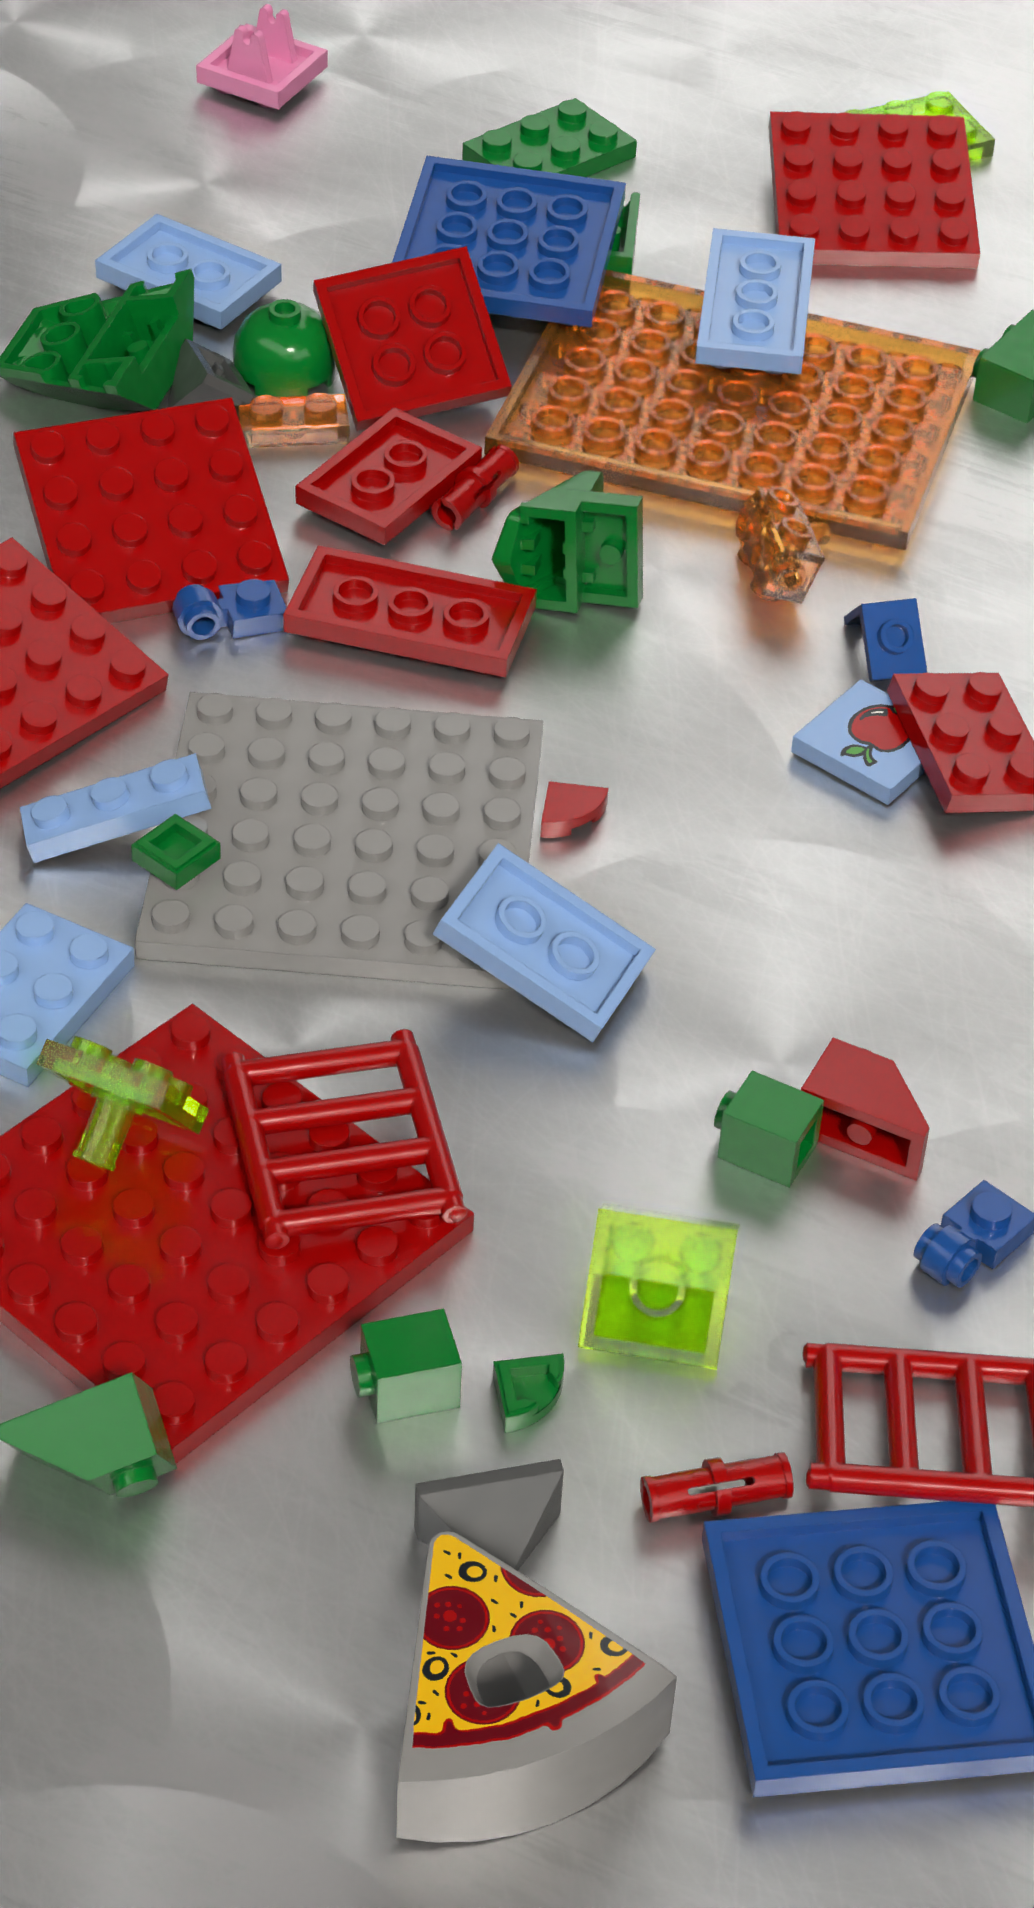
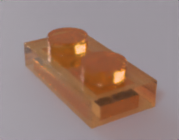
M314 393L309 396L288 397L261 395L253 398L249 405H238V418L248 448L350 443V425L345 394L329 395L326 393Z

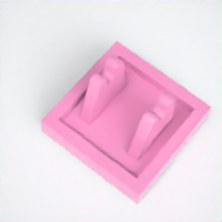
M265 4L259 11L257 27L250 24L240 25L229 39L196 65L197 83L215 88L223 94H233L257 102L262 107L279 110L328 67V50L293 39L288 11L282 9L276 14L275 19L272 6Z

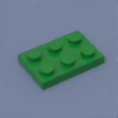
M574 98L562 101L559 105L533 115H527L519 121L496 130H489L481 136L463 142L462 160L589 177L635 158L637 140L589 108L585 103Z

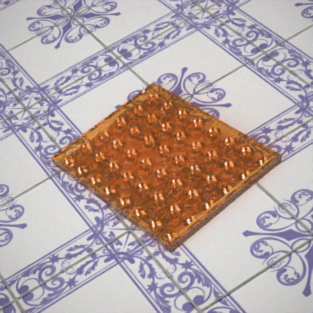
M606 270L592 328L576 325L567 326L555 322L548 323L485 436V455L493 446L505 445L514 451L519 463L555 470L565 475H577L585 470L602 471L604 482H608L613 486L630 487L660 494L670 499L687 500L713 506L722 511H735L765 518L775 523L792 524L818 530L827 535H840L870 542L880 547H892L906 551L974 379V363L981 350L808 313L801 374H770L763 370L743 368L719 369L711 365L695 364L704 290Z

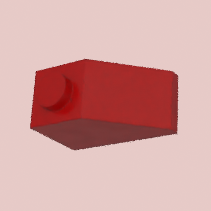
M833 1037L801 1087V1091L824 1100L818 1142L917 1181L922 1172L930 1127L895 1062L867 1049Z

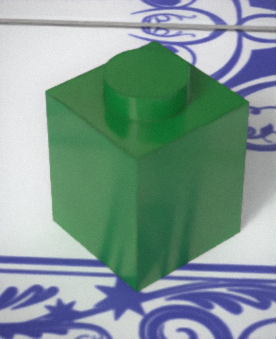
M752 1070L737 1093L729 1090L718 1106L714 1119V1127L721 1130L718 1158L790 1188L818 1145L824 1100Z
M444 1308L361 1324L360 1354L350 1356L351 1376L357 1397L369 1396L377 1424L460 1408L462 1362Z

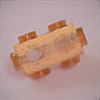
M758 486L755 493L745 501L736 521V536L741 544L737 556L752 570L754 577L750 584L751 590L759 597L768 601H779L782 599L802 604L825 559L819 545L829 542L831 537L829 525L824 522L809 523L798 496L782 487L772 486L767 489Z

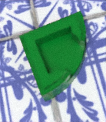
M563 1353L493 1362V1381L505 1433L518 1431L535 1424L545 1417L556 1405L563 1387Z

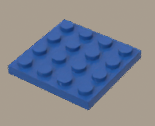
M426 156L392 263L467 246L488 313L517 319L526 318L555 322L567 326L576 325L592 328L625 201L626 183Z
M945 1501L704 1521L702 1544L753 1798L1034 1772V1644L996 1505Z

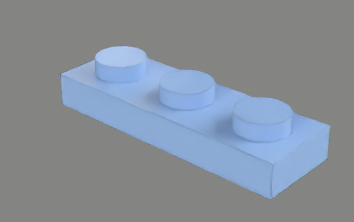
M194 753L178 759L164 760L155 766L123 776L106 778L96 784L58 796L44 797L35 803L20 807L26 846L33 863H37L160 825L175 813L183 818L212 808L203 772L197 755Z

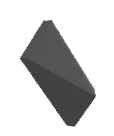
M185 338L180 348L167 408L232 397L235 406L249 405L254 394L233 362Z
M556 1459L416 1483L414 1529L417 1539L429 1545L430 1540L438 1533L446 1531L455 1532L518 1571L560 1515L564 1475L561 1460Z

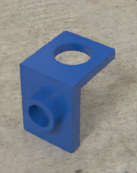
M916 598L861 604L844 616L845 625L861 624L870 682L891 680L893 674L927 673Z

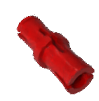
M499 444L497 447L493 446L490 448L488 453L475 466L463 468L457 474L454 485L441 498H438L431 507L433 518L437 524L448 531H452L454 528L457 530L479 507L485 508L489 506L497 496V489L519 470V460L514 451L505 445Z
M785 1452L724 1463L719 1457L704 1459L701 1468L672 1472L654 1477L649 1475L640 1478L641 1501L649 1523L658 1522L659 1519L711 1511L712 1516L715 1518L730 1515L732 1507L776 1498H791L794 1492L792 1470ZM735 1480L745 1481V1485L695 1495L688 1493L690 1488Z

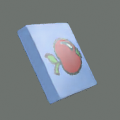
M862 679L793 736L792 753L887 805L925 773L888 693Z

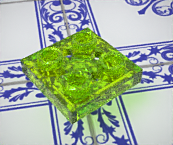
M78 1036L73 1037L70 1047L46 1039L36 1064L96 1099L77 1149H74L72 1156L114 1172L116 1160L135 1115L142 1116V1114L196 1134L200 1133L209 1109L190 1097L193 1086L174 1078L173 1072L135 1058L133 1064L128 1061L111 1055L112 1050Z

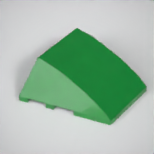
M192 269L176 272L174 283L147 289L144 281L132 283L123 296L101 301L98 294L92 293L33 308L0 356V377L37 394L99 409L120 411L156 410L173 384L180 348L185 338L193 341L195 277Z

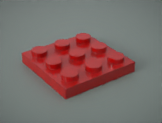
M467 246L314 280L313 293L356 431L367 429L394 407L414 417H420L510 396L512 384Z

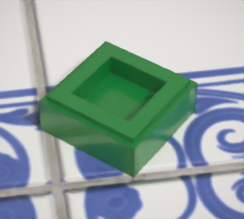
M176 813L131 844L132 861L175 890L181 888L221 859L220 842Z

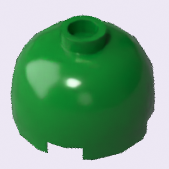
M280 299L262 305L245 317L234 337L233 364L245 382L255 386V395L261 398L277 401L303 400L308 398V389L319 386L323 382L328 388L333 384L338 374L320 313L302 303L289 299Z

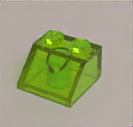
M603 1203L598 1208L578 1347L717 1370L740 1224Z

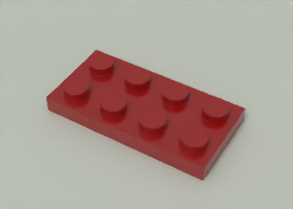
M318 545L283 614L284 632L316 640H326L360 647L369 651H379L418 659L423 662H433L472 670L481 674L506 677L536 608L537 589Z

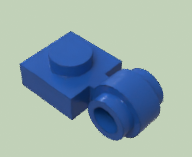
M249 579L236 584L219 585V599L216 598L213 591L202 585H188L177 593L172 607L181 632L196 640L208 639L214 636L221 627L227 626L233 639L284 631L283 614L287 608L275 580L262 581L258 579Z
M983 1180L943 1214L941 1225L935 1223L922 1234L915 1246L913 1255L921 1261L920 1269L943 1286L952 1283L961 1288L973 1278L981 1262L994 1269L1034 1234V1213L986 1180Z

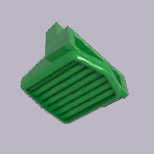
M585 470L528 502H522L519 507L512 510L505 520L491 560L504 583L537 589L535 609L578 613L583 602L638 608L643 599V496L605 493L602 471Z

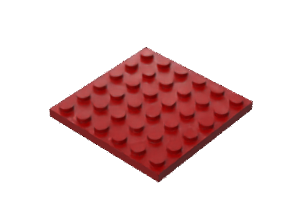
M193 1003L0 1136V1322L82 1391L131 1372L153 1388L176 1464L473 1232L474 1213L465 1207L467 1214L463 1220L457 1223H447L443 1220L442 1215L293 1236L289 1237V1243L280 1249L266 1247L258 1224L221 1066L223 1056L231 1052L241 1053L245 1060L265 1057ZM296 1080L253 1086L258 1109L322 1100ZM354 1123L265 1135L271 1158L379 1143ZM412 1166L282 1184L278 1185L283 1208L291 1209L432 1188L428 1178Z

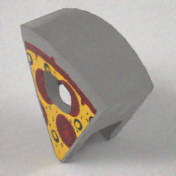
M449 1531L438 1533L430 1540L398 1775L396 1838L446 1843L478 1842L510 1837L554 1824L587 1808L623 1783L648 1760L670 1733L677 1676L662 1664L562 1598L461 1535Z

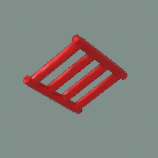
M408 1029L398 1030L392 1034L390 1041L245 1060L241 1053L231 1052L221 1059L223 1080L259 1228L263 1234L266 1247L280 1249L289 1243V1237L415 1218L442 1215L443 1220L447 1223H457L465 1218L467 1212L463 1202V1193L422 1056L412 1031ZM396 1066L403 1089L259 1109L253 1086ZM404 1115H411L417 1138L277 1158L270 1157L265 1135ZM422 1164L426 1165L432 1188L291 1209L283 1208L278 1185Z
M806 1343L804 1345L802 1357L805 1362V1368H812L814 1375L816 1463L810 1462L806 1473L808 1489L827 1490L835 1493L1034 1508V1478L992 1475L984 1383L1026 1386L1034 1457V1358L839 1343ZM842 1372L884 1375L889 1467L846 1464ZM913 1377L955 1381L963 1472L919 1469Z

